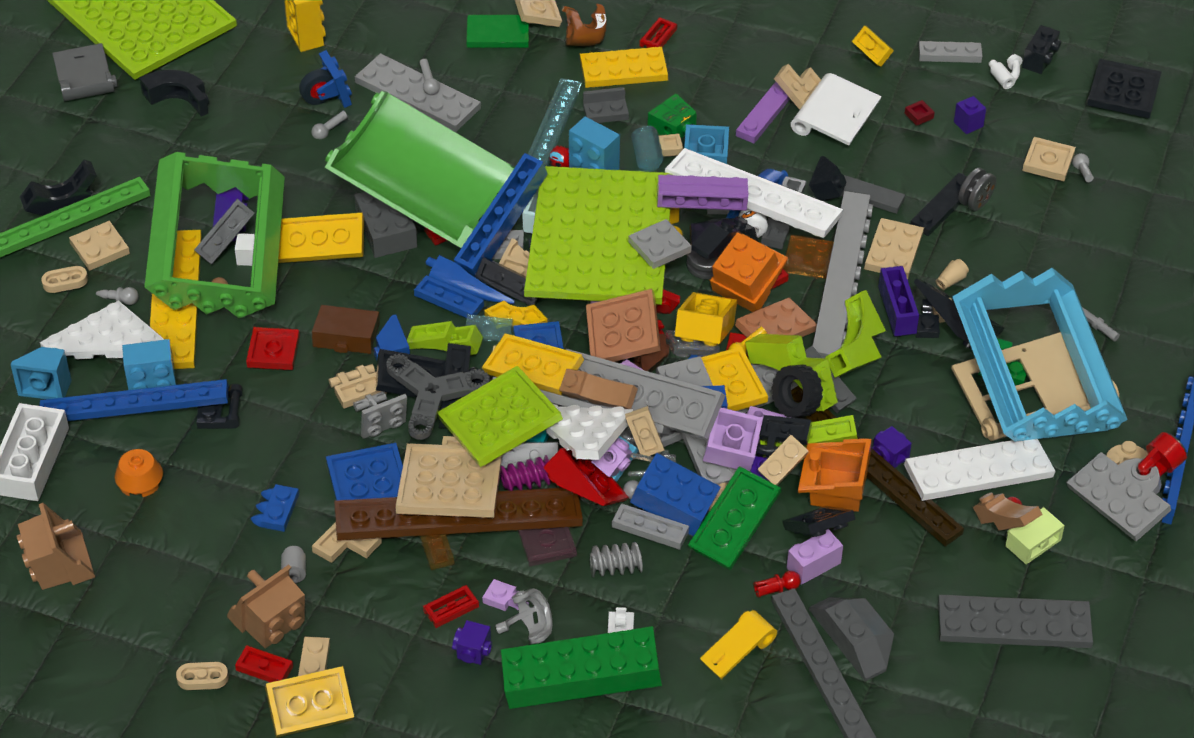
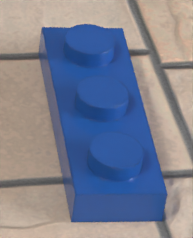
M427 275L414 289V296L470 320H473L484 307L483 299Z

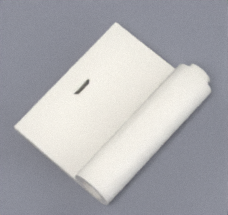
M827 73L792 120V130L798 135L806 136L813 128L842 143L850 145L882 96L835 74Z

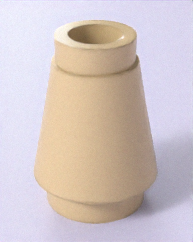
M960 259L952 260L936 279L938 287L945 290L965 279L969 272L967 265Z

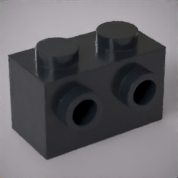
M1040 25L1025 49L1022 68L1042 74L1046 66L1051 63L1055 52H1058L1060 48V31Z

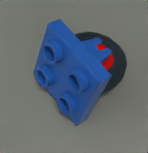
M327 50L319 53L323 68L311 71L301 80L299 85L301 96L311 105L325 103L334 96L339 98L344 108L352 105L349 97L352 95L348 84H345L347 77L342 69L338 70L339 65L334 56L330 57Z

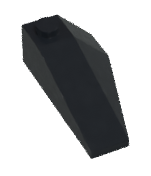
M916 278L914 281L915 285L956 336L963 340L962 344L972 349L953 298L952 300L949 299L950 296L945 292ZM990 319L997 337L1003 332L1004 327Z

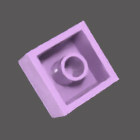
M720 408L707 440L703 461L738 469L740 466L750 471L755 458L763 418Z

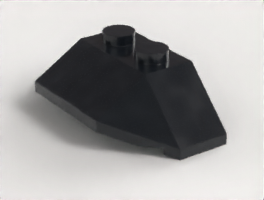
M742 217L691 223L689 227L691 249L706 259L719 257L737 232L759 242L755 228L749 225L748 221Z

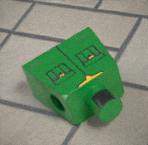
M674 94L648 112L647 128L659 135L680 134V138H683L686 132V124L696 125L697 113L678 94Z

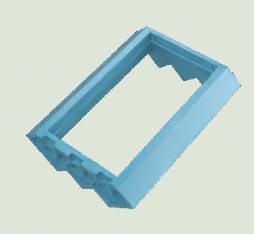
M1051 268L1033 279L1023 271H1020L1003 282L993 274H990L952 296L1003 433L1013 441L1108 431L1119 427L1122 422L1128 420L1073 284L1056 270ZM1050 304L1091 409L1084 411L1076 404H1073L1053 415L1043 407L1026 416L986 310Z

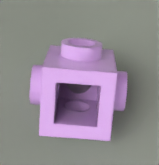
M618 438L600 460H592L591 462L608 477L616 476L619 471L623 472L630 465L631 460L629 458L633 455V452L628 449L630 446L627 442Z

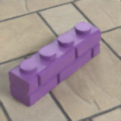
M658 175L657 207L747 210L748 178Z

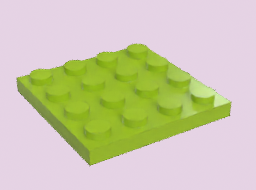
M518 366L438 412V417L480 467L492 462L494 459L563 419L561 412Z

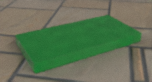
M739 466L691 539L688 547L731 570L781 493V488Z

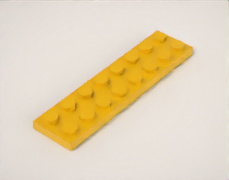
M201 230L177 231L172 277L200 280L201 256L194 249L202 241ZM152 294L150 327L164 340H170L174 369L195 368L198 307L191 303L173 310Z

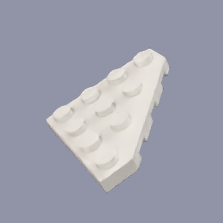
M118 300L102 310L90 314L85 319L71 324L68 328L41 341L40 345L41 347L64 349L66 356L74 355L75 359H91L94 355H105L106 358H123L122 345L164 339Z
M553 404L561 412L563 419L547 428L546 432L553 439L558 438L560 445L566 450H571L576 459L600 460L628 426L625 414L632 412L633 409H624L620 406L613 408H602L601 406L584 408L578 405L558 407V405Z

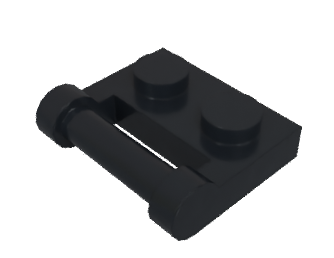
M232 384L228 387L230 405L229 414L226 417H222L224 404L198 406L197 429L237 428L240 422L238 416L239 399L242 396L243 387L239 384Z

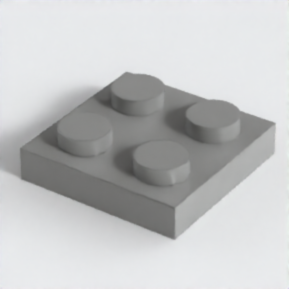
M667 219L633 233L628 238V242L653 269L691 253L692 246Z

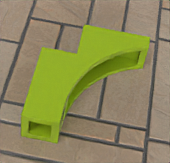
M866 290L845 300L848 318L845 340L837 351L825 356L829 361L830 369L835 378L881 358L873 338L886 330Z
M758 334L745 342L751 364L766 365L779 371L781 368L791 365L804 364L812 367L818 373L823 387L821 405L816 411H824L838 403L828 359L807 358L802 336ZM797 379L793 380L803 390L801 382Z

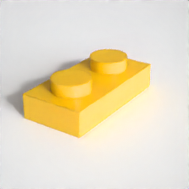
M865 25L852 40L860 50L880 67H882L894 51Z

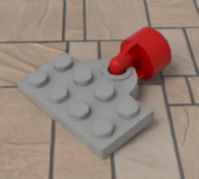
M1161 432L1146 446L1148 455L1144 459H1129L1117 465L1102 452L1099 453L1066 482L1068 488L1133 540L1137 541L1171 511L1170 505L1156 495L1162 485L1160 476L1165 472L1172 473L1187 459V452L1182 443L1168 432Z

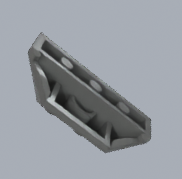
M829 597L809 607V611L865 682L886 672L894 633L866 598Z

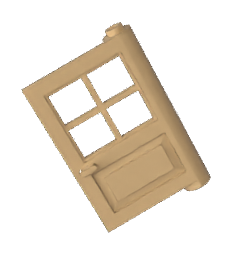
M1061 332L1001 350L1006 364L1020 360L1030 379V382L1015 386L1016 390L1020 391L1034 386L1045 409L1053 415L1073 404H1076L1084 411L1091 409ZM976 358L952 365L951 369L981 425L983 436L990 441L1007 437L1003 433L1000 423H996L985 402L991 400L990 395L982 396L971 375L981 372ZM1112 381L1113 384H1114V387H1115V389H1116V392H1117V394H1118V397H1119L1118 388H1117L1115 382Z

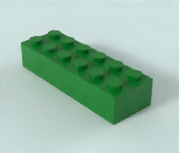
M653 626L501 649L504 691L509 709L662 686Z

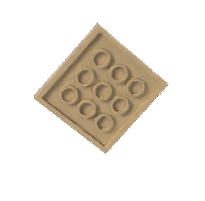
M407 444L396 501V514L494 518L503 455L480 467L463 446Z

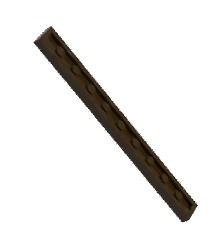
M798 385L791 390L792 397L797 403L803 399V390ZM826 409L799 418L817 422L837 417ZM871 448L866 476L945 547L963 535L964 528L931 499L922 501L914 484Z

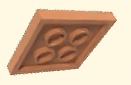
M652 289L586 305L591 356L615 362L661 351L655 294Z

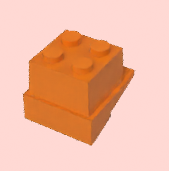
M737 232L712 266L713 277L710 280L712 291L725 298L736 299L738 305L751 312L760 310L785 266L788 257Z
M843 439V442L808 443L806 449L809 453L804 459L798 493L809 492L810 503L813 506H830L859 512L871 455V439Z

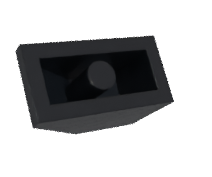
M821 156L809 187L815 197L822 201L841 197L847 182L838 167L825 156Z

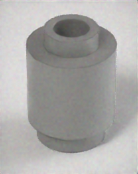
M289 546L281 555V569L287 565L292 567L289 571V577L294 583L302 581L306 576V555L302 548Z

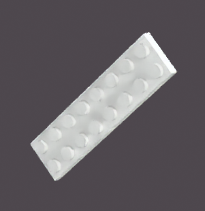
M686 148L665 168V173L676 176L748 178V209L789 224L794 228L812 233L814 236L824 238L842 216L843 209Z

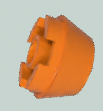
M134 449L123 454L115 472V482L127 496H130V494H142V497L151 495L159 488L158 484L163 477V469L159 462L150 452L143 449Z

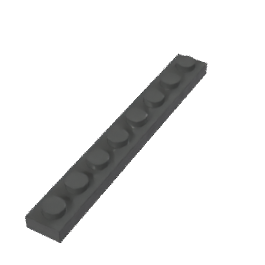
M795 588L772 595V604L844 738H876Z

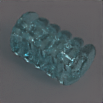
M642 126L631 134L637 166L643 172H654L663 161L658 131L653 126Z

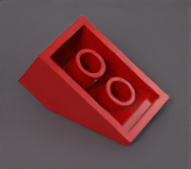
M561 448L543 467L548 473V478L553 483L599 505L607 506L626 501L629 498L613 477H608L591 462V459H576L571 450Z

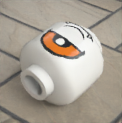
M748 208L746 211L739 213V217L746 219L748 224L755 228L757 238L763 236L767 231L766 215L756 213Z

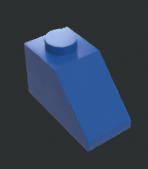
M392 315L376 337L377 347L373 348L376 360L379 349L410 354L409 345L396 315Z

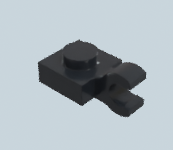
M922 299L923 307H921V314H919L916 338H939V315H932L931 303L927 299Z

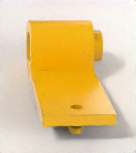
M746 611L739 618V622L716 642L700 660L722 679L756 646L764 649L770 645L777 635V630L757 611Z

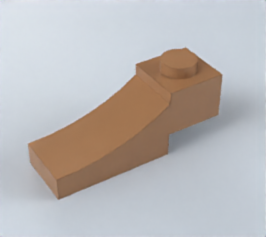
M566 369L559 391L571 398L588 400L592 404L607 407L620 406L624 409L632 408L638 390L634 385L604 379L584 371Z
M992 492L982 496L979 499L980 503L973 507L981 524L994 522L998 530L1023 527L1043 515L1038 506L1017 504L1005 498L1003 493L993 495Z

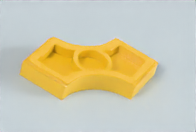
M502 301L484 310L486 318L496 329L547 322V318L535 305L516 307L508 304L506 301Z

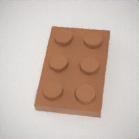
M787 298L738 318L735 326L746 337L750 336L761 326L766 330L767 334L799 335L804 337L816 332L817 323L796 303Z

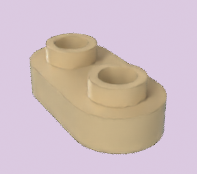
M72 266L48 271L42 276L41 281L45 291L56 293L83 287L88 282V276L85 268Z
M220 662L186 663L180 666L176 672L177 683L185 690L218 689L226 685L229 679L227 667Z

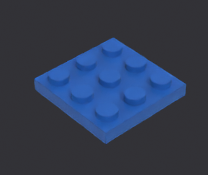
M396 443L326 456V463L336 500L398 496L403 465Z

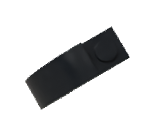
M161 70L139 77L142 94L151 105L165 99L179 98L188 101L201 117L209 114L207 106L209 99L205 93L204 82L197 76L180 70Z
M84 159L72 176L63 183L47 186L31 181L20 195L23 207L26 212L46 215L86 199L92 195L89 186L95 181L97 174L92 162Z

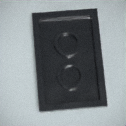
M379 349L376 374L377 391L417 397L416 394L388 374L386 362L394 354L407 356L410 361L418 364L435 378L444 376L446 360ZM396 363L393 365V368L395 367L399 370L400 368L402 369L404 365L401 363ZM428 389L431 393H436L433 389Z
M825 506L783 520L785 530L793 531L795 534L803 533L804 536L811 535L812 537L826 534V529L832 527L835 530L848 526V522L856 519L853 510Z

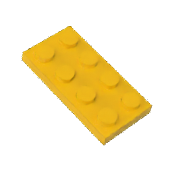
M662 47L580 54L585 88L668 81V71Z
M363 213L281 219L278 263L363 257Z
M505 333L482 366V369L489 375L499 377L518 366L539 389L561 395L562 392L559 389L566 369L578 370L584 359L582 354Z

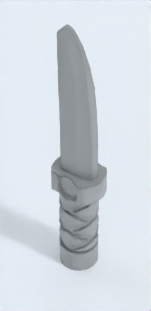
M1082 307L1087 321L1092 324L1095 330L1102 331L1113 341L1119 338L1120 334L1112 330L1111 327H1108L1102 318H1097Z

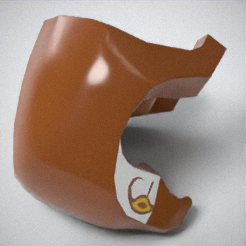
M596 4L597 8L591 14V24H583L577 10L563 6L562 11L566 13L568 23L566 45L593 46L603 41L607 25L603 5Z

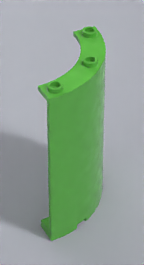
M386 91L377 92L371 101L372 107L356 130H351L345 142L335 148L334 151L331 150L325 159L327 162L325 168L462 248L515 167Z

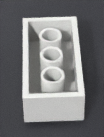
M19 403L0 445L1 496L39 501L69 429L65 410Z

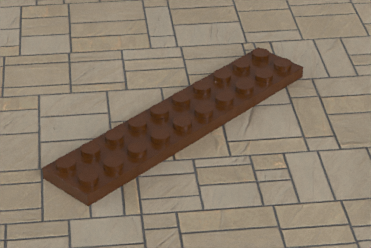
M564 488L498 491L494 518L396 514L397 497L334 501L337 540L582 526L583 523L579 496Z

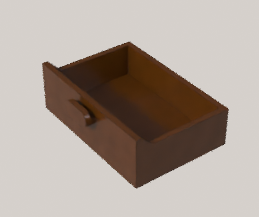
M321 305L312 329L313 347L334 349L340 353L351 351L371 354L380 325L379 312Z

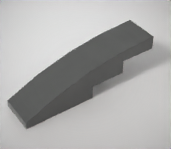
M785 176L781 186L803 194L806 181ZM769 217L768 228L762 236L761 244L782 250L792 226Z

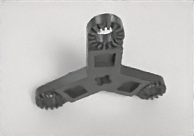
M403 354L391 355L386 362L388 374L417 395L408 431L413 438L420 440L426 439L432 434L442 401L464 397L489 382V375L484 370L481 371V369L435 378L418 364L410 361L407 356L404 357ZM396 363H401L404 365V367L398 370V368H393V365ZM478 378L483 380V383L481 382V384L478 383L477 385L472 380ZM428 389H433L436 393H431ZM421 424L425 425L427 428H425V430L423 429V431H419L418 429L416 430V428L414 427L416 425Z

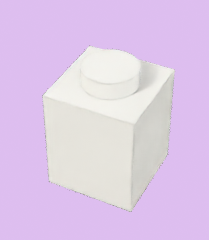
M237 234L235 245L237 265L252 266L254 234Z

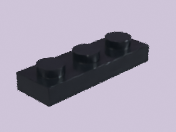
M487 257L482 258L475 275L476 279L530 306L537 305L538 297H524L526 276Z

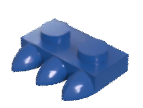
M275 484L274 488L261 492V495L268 501H263L256 505V508L262 514L251 517V521L262 528L285 532L299 497V489Z

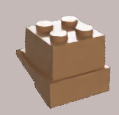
M41 503L39 504L41 515L18 524L20 534L16 536L20 548L24 549L22 554L26 568H29L33 582L38 581L42 590L70 581L75 585L95 578L82 531L73 524L72 520H63L48 506Z
M287 565L266 581L255 570H251L247 577L256 585V588L241 597L237 605L232 606L227 614L228 619L242 633L247 631L264 648L271 644H277L285 634L291 630L298 629L305 621V594L289 577V571L292 568L290 565Z

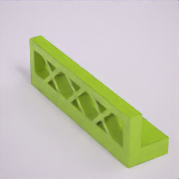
M850 415L812 422L808 443L843 442V439H858L854 417ZM760 440L761 445H767L768 441ZM777 442L776 446L779 447L782 442Z

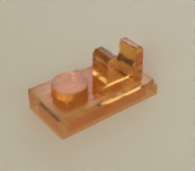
M446 534L419 536L431 570L455 565Z

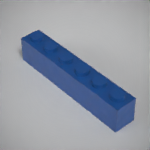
M524 153L455 257V263L473 277H475L483 257L493 258L547 176L543 161Z

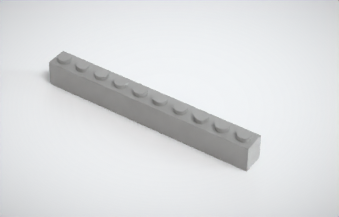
M844 191L841 209H843L842 216L837 224L813 347L822 358L837 351L846 337L847 332L845 329L848 326L845 300L857 294L858 283L855 280H859L861 274V267L858 264H863L864 251L861 248H866L867 235H864V232H869L870 220L867 217H872L873 204H869L870 195Z

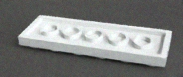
M1038 439L1011 440L907 458L904 463L922 501L1052 478L1055 474V469Z

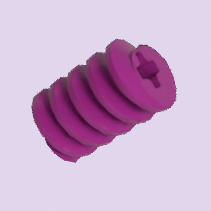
M547 455L544 456V461L540 457H536L534 463L531 459H527L525 465L522 461H518L516 468L512 463H509L507 471L501 465L500 479L503 488L513 491L516 486L518 490H523V484H526L528 489L531 490L532 482H535L538 488H541L542 480H545L549 486L551 480L543 468L549 461Z

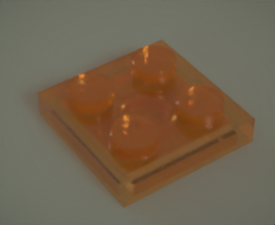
M791 235L786 253L788 260L783 270L787 273L826 279L834 241Z

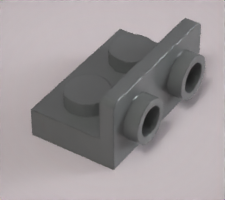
M625 88L584 91L583 110L585 117L597 123L629 120V112L625 101Z

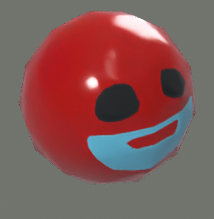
M559 145L552 148L549 155L551 166L569 167V148Z

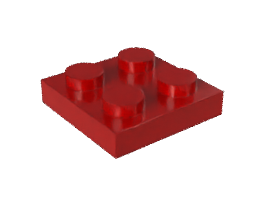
M253 327L246 360L247 367L293 370L300 337L299 330Z

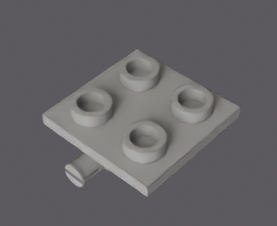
M382 391L372 396L371 394L365 395L364 399L353 402L356 412L362 410L361 436L363 439L369 436H377L386 429L397 428L406 422V394L386 401V394Z

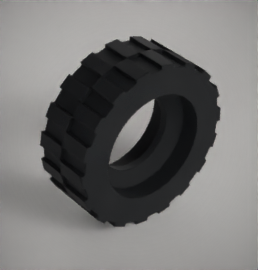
M804 364L783 367L776 373L772 381L771 391L773 394L772 399L779 412L791 418L809 416L815 413L816 409L820 407V402L823 398V387L818 373L812 367ZM795 379L799 380L803 387V399L799 403L794 401L791 394V385Z

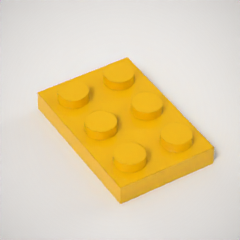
M742 347L701 357L712 385L725 386L727 409L738 411L768 402V394Z

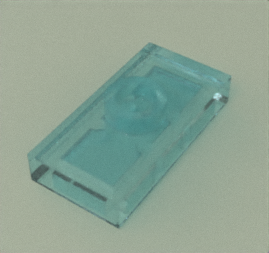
M467 314L466 326L476 325L483 336L482 340L499 342L505 333L512 334L513 319Z

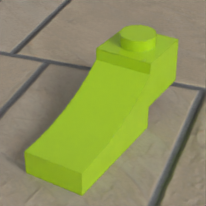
M452 321L412 326L407 342L409 349L426 348L447 351L448 343L471 346L470 355L478 353L483 336L476 325L455 327Z

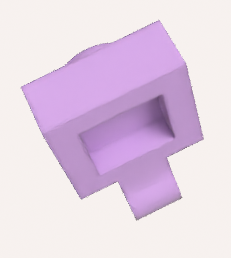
M493 579L482 597L483 603L506 611L508 606L519 610L518 604H514L512 596L517 593L516 587Z

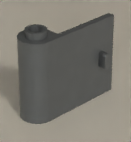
M102 43L52 53L64 102L111 93L117 87L116 77L111 75L108 69Z

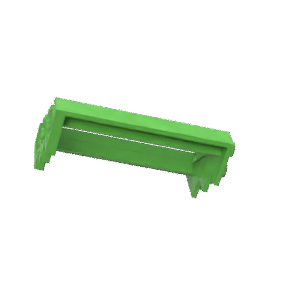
M175 152L159 159L145 288L173 310L192 303L206 315L225 307L237 318H242L275 304L285 176L272 165L262 164V167L248 165L249 162L233 159L230 160V163L217 161V157L199 155V158L185 157V153ZM205 183L217 194L236 187L249 199L258 195L250 287L172 277L182 187L189 190Z

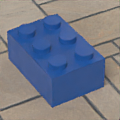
M656 453L637 485L630 503L649 513L688 525V534L694 536L705 519L721 486Z

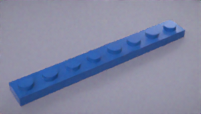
M1189 376L1186 390H1190V393H1185L1182 404L1183 407H1186V411L1181 410L1178 422L1183 424L1182 428H1177L1175 436L1182 443L1187 453L1194 425V377ZM1186 460L1172 473H1167V476L1171 477V481L1166 480L1163 494H1167V498L1162 499L1170 505L1171 511L1162 518V523L1172 524Z
M227 379L46 399L40 400V406L65 410L67 421L225 404L228 403L229 385Z

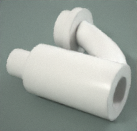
M1016 54L1011 55L1007 59L1008 67L1012 70L1011 73L1001 62L997 63L996 60H991L989 62L990 72L1004 89H1009L1015 84L1020 75V65L1023 60Z

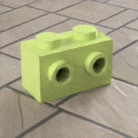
M1044 507L1040 509L1043 515L1026 526L1011 528L1007 532L1006 547L1025 564L1037 558L1062 539L1065 525Z

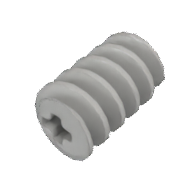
M636 542L632 543L630 549L627 543H623L621 550L617 544H613L611 551L607 545H603L601 552L597 546H593L590 553L592 577L595 576L596 570H599L601 577L604 576L606 569L613 576L616 568L619 569L621 575H624L625 567H628L630 573L633 574L635 566H638L640 573H642V556Z

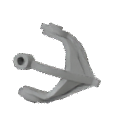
M537 589L519 591L512 596L514 604H518L519 614L496 624V629L499 634L509 630L511 624L522 619L528 628L530 643H541L552 632V614L549 603ZM529 600L534 606L530 607L526 601ZM534 612H537L538 623L536 624L534 623Z

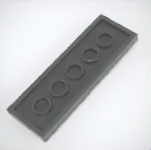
M939 595L938 597L940 641L1092 648L1093 637L1089 601Z

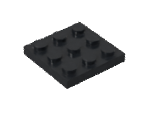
M1099 59L1087 105L1150 118L1162 71Z

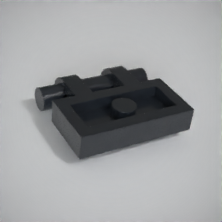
M764 415L759 436L760 440L768 442L767 445L758 444L757 454H764L766 457H770L778 448L776 446L777 442L783 443L790 435L802 445H808L812 427L811 420Z

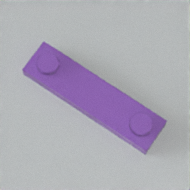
M777 82L772 85L736 129L737 137L755 143L789 102L790 98Z

